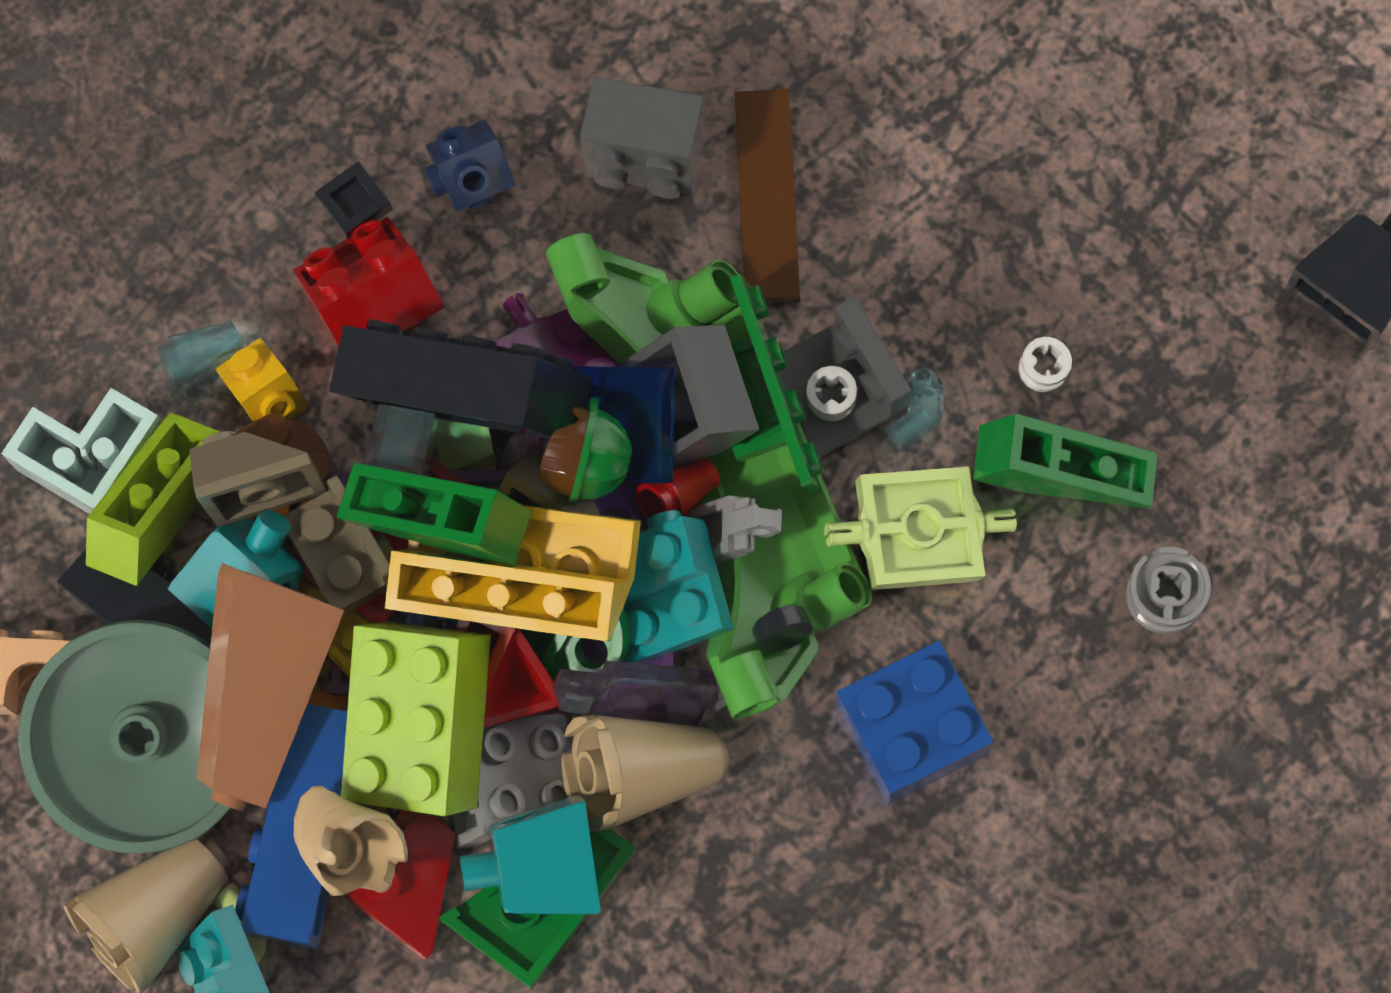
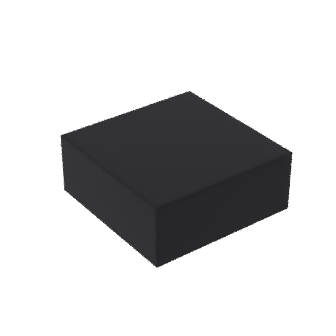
M359 161L314 192L318 202L347 239L351 237L353 231L360 225L372 220H378L393 210L390 201Z

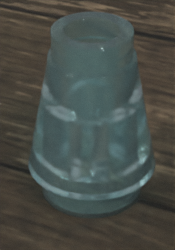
M230 320L223 324L167 336L168 342L158 346L157 352L174 387L184 383L191 387L230 359L237 351L243 349L244 345L235 325Z

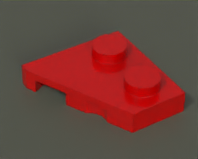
M398 809L391 819L403 831L408 849L407 862H398L396 864L391 883L393 886L383 893L360 888L342 896L421 959H428L433 952L455 833L432 814Z

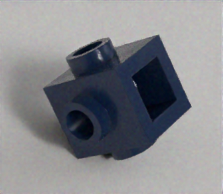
M486 119L468 127L455 126L443 131L436 141L425 145L433 163L424 167L430 185L437 198L445 194L447 195L456 212L464 208L474 209L484 206L494 198L495 194L516 186L498 138Z

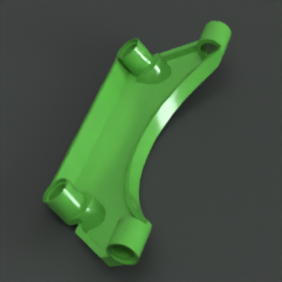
M579 233L563 238L552 244L545 252L571 318L618 364L674 327L725 325L731 343L749 337L730 277L737 275L738 272L724 260H713L687 279L671 280L669 282L663 270L597 248L592 235L589 233ZM797 423L805 444L807 443V440L800 426V423ZM787 445L742 462L735 458L732 447L723 452L705 457L716 467L720 483L716 489L709 492L700 501L701 505L726 496L755 499V504L761 508L782 509L780 533L769 538H755L754 551L747 552L746 556L717 565L734 629L710 638L706 655L732 719H741L759 712L768 711L783 703L820 650L814 633L827 631L869 607L872 601L870 585L865 575L861 572L851 545L828 547L825 539L828 536L824 534L825 524L828 522L840 523L841 521L821 474L816 476L821 492L809 495L801 486ZM785 605L802 606L813 626L811 634L804 641L788 650L774 654L762 653L752 634V629L757 620L766 613Z

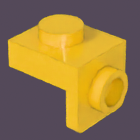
M261 338L240 349L230 359L215 368L222 381L252 421L272 413L293 419L309 406L286 369Z

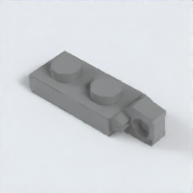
M726 496L692 508L685 517L705 521L715 562L718 565L746 556L747 552L754 551L755 538H769L780 533L782 509L777 508L773 510L758 507L755 504V499L748 497Z

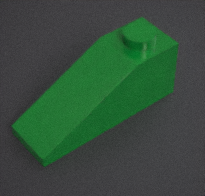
M1015 413L979 426L973 480L1022 493L1146 509L1152 507L1157 453Z
M354 463L336 517L345 522L466 557L515 567L532 511L498 490Z

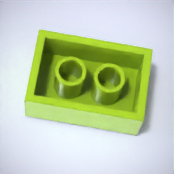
M390 621L354 625L341 797L354 803L440 816H449L477 808L491 634Z

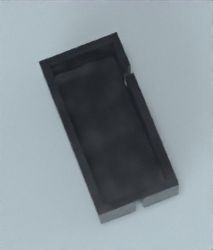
M373 319L367 320L366 329L343 325L329 389L331 393L363 401L364 403L391 411L524 435L526 429L530 430L529 435L550 439L555 430L579 421V418L572 412L574 407H587L593 377L572 370L574 360L546 354L544 349L519 343H512L511 348L496 346L497 342L470 335H463L462 340L448 338L449 334L422 327H415L414 332L401 330L399 325Z

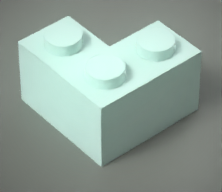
M110 388L80 434L32 407L1 454L18 472L90 514L158 428L162 420L157 414Z

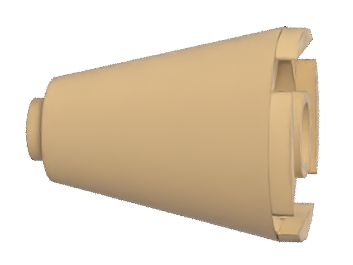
M590 714L573 718L567 726L564 737L574 736L572 752L562 754L561 767L567 798L580 795L586 803L587 817L590 822L589 831H606L718 784L723 772L728 768L729 754L725 742L718 738L717 734L710 728Z
M195 838L180 846L164 850L73 897L64 905V910L79 935L89 927L90 930L86 933L94 945L91 950L109 971L131 991L136 989L137 993H142L152 984L226 885L229 879L224 869L230 863L222 850L212 840L207 838L201 843Z

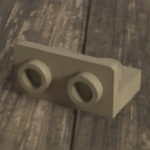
M336 475L327 480L329 487L327 492L283 516L291 525L288 537L327 603L344 610L342 615L344 616L360 605L387 592L390 557L393 548L383 533L373 537L368 528L342 521L336 517L345 492L344 486Z

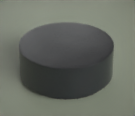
M785 605L759 618L754 624L752 634L762 653L774 654L788 650L804 641L811 634L813 626L802 606Z

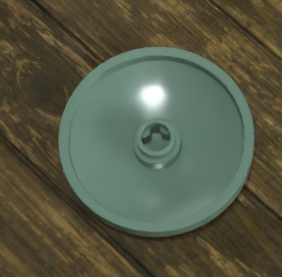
M147 620L120 621L94 628L79 635L55 653L43 666L34 679L22 707L18 733L19 754L22 769L33 795L46 813L64 830L90 845L105 850L132 854L153 853L168 850L195 839L210 829L230 809V807L211 800L210 797L213 790L197 780L210 654L209 643L185 629L166 623Z

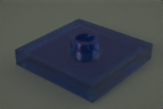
M573 366L572 370L593 377L587 407L591 397L598 398V409L614 417L626 430L631 442L632 454L628 472L623 482L673 483L674 368Z

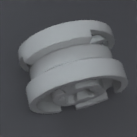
M1160 547L1158 550L1144 555L1136 564L1127 584L1126 601L1129 611L1140 625L1152 632L1174 634L1184 631L1197 621L1209 601L1211 580L1208 570L1202 561L1199 562L1189 554L1188 550L1179 547Z

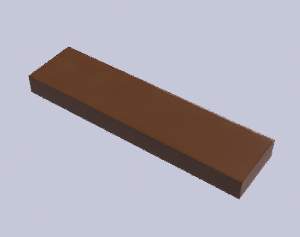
M789 89L735 92L744 278L750 287L760 286L767 304L799 303L800 282Z

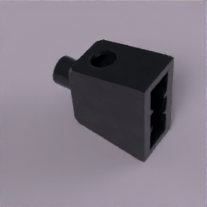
M1391 213L1380 226L1366 215L1356 214L1296 266L1286 287L1370 350L1377 343L1391 319Z

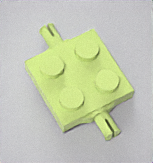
M969 466L862 474L855 480L859 506L857 521L828 522L825 524L824 534L828 536L825 539L828 547L860 544L867 561L870 589L880 590L980 581L986 576L982 554L985 533L1015 532L1017 519H1012L1016 515L1013 508L991 511L981 510V506L973 494Z

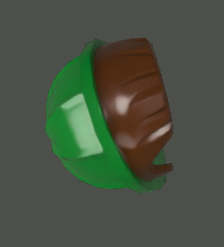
M594 397L590 398L587 409L573 408L572 412L579 418V421L553 432L540 464V483L553 491L569 496L568 501L575 503L577 499L600 498L615 490L626 478L632 454L631 442L626 430L618 420L598 409L599 400Z

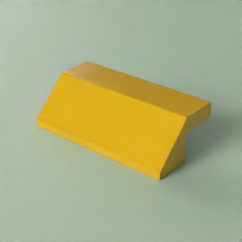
M523 505L532 512L515 567L466 557L409 540L408 549L391 551L385 609L611 641L634 581L641 521Z

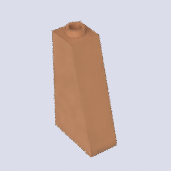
M222 563L217 578L197 780L213 790L210 799L219 804L243 811L248 802L266 809L344 610L225 563Z

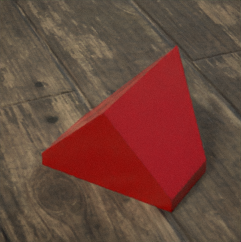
M459 620L455 630L491 634L484 729L568 704L519 628Z

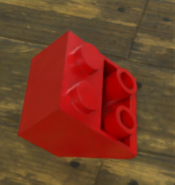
M388 216L380 221L372 220L360 225L353 231L350 238L332 248L324 247L312 252L305 258L302 265L293 269L298 281L338 347L343 325L366 329L367 320L373 319L401 326V330H407L445 308L417 254Z

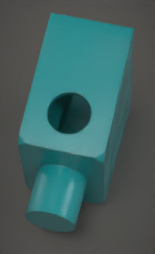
M262 510L255 521L245 518L218 527L211 532L171 582L168 590L211 629L213 626L217 578L222 563L298 591L304 574L302 562L282 546L291 529L289 521L275 511Z
M580 795L571 796L490 824L493 851L459 856L464 891L498 886L501 906L505 913H601L586 803Z

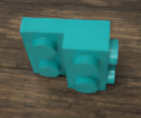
M677 510L665 511L649 517L646 520L648 530L639 533L634 581L623 607L630 629L629 647L624 659L626 665L639 666L734 629L704 520L681 516L680 511Z
M233 905L211 912L178 947L180 952L178 955V965L181 975L188 985H193L194 993H269Z

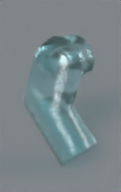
M920 368L910 374L907 383L912 392L908 413L885 428L891 442L899 451H903L934 429L943 418L944 386L941 379L929 368Z

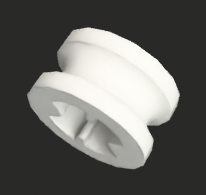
M1046 336L1036 338L1027 345L1019 361L1018 370L1022 381L1027 387L1039 392L1057 389L1063 384L1071 370L1072 357L1070 350L1063 342L1056 338ZM1040 353L1042 359L1046 353L1053 355L1057 359L1053 367L1057 374L1051 375L1050 370H1047L1045 375L1036 372L1034 367L1037 359L1034 355Z
M822 367L814 372L808 380L806 389L808 407L821 420L829 422L842 420L850 415L855 408L857 400L856 381L850 372L842 367ZM824 383L830 388L841 384L844 386L842 388V399L845 400L840 404L834 400H829L826 404H823L819 401L822 398V389L819 387Z

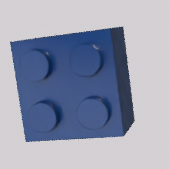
M940 640L836 691L835 704L887 805L990 754L994 742Z

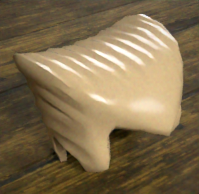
M312 786L300 797L294 816V840L302 859L319 883L332 896L348 894L360 888L375 890L379 893L391 889L396 864L398 862H407L408 849L403 831L388 814L356 804L333 791H329L324 786Z

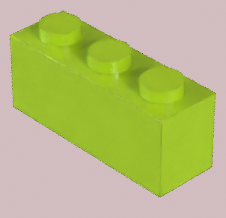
M169 412L87 517L86 566L138 586L200 503L194 490L189 449L203 445L202 441L206 437L220 431Z

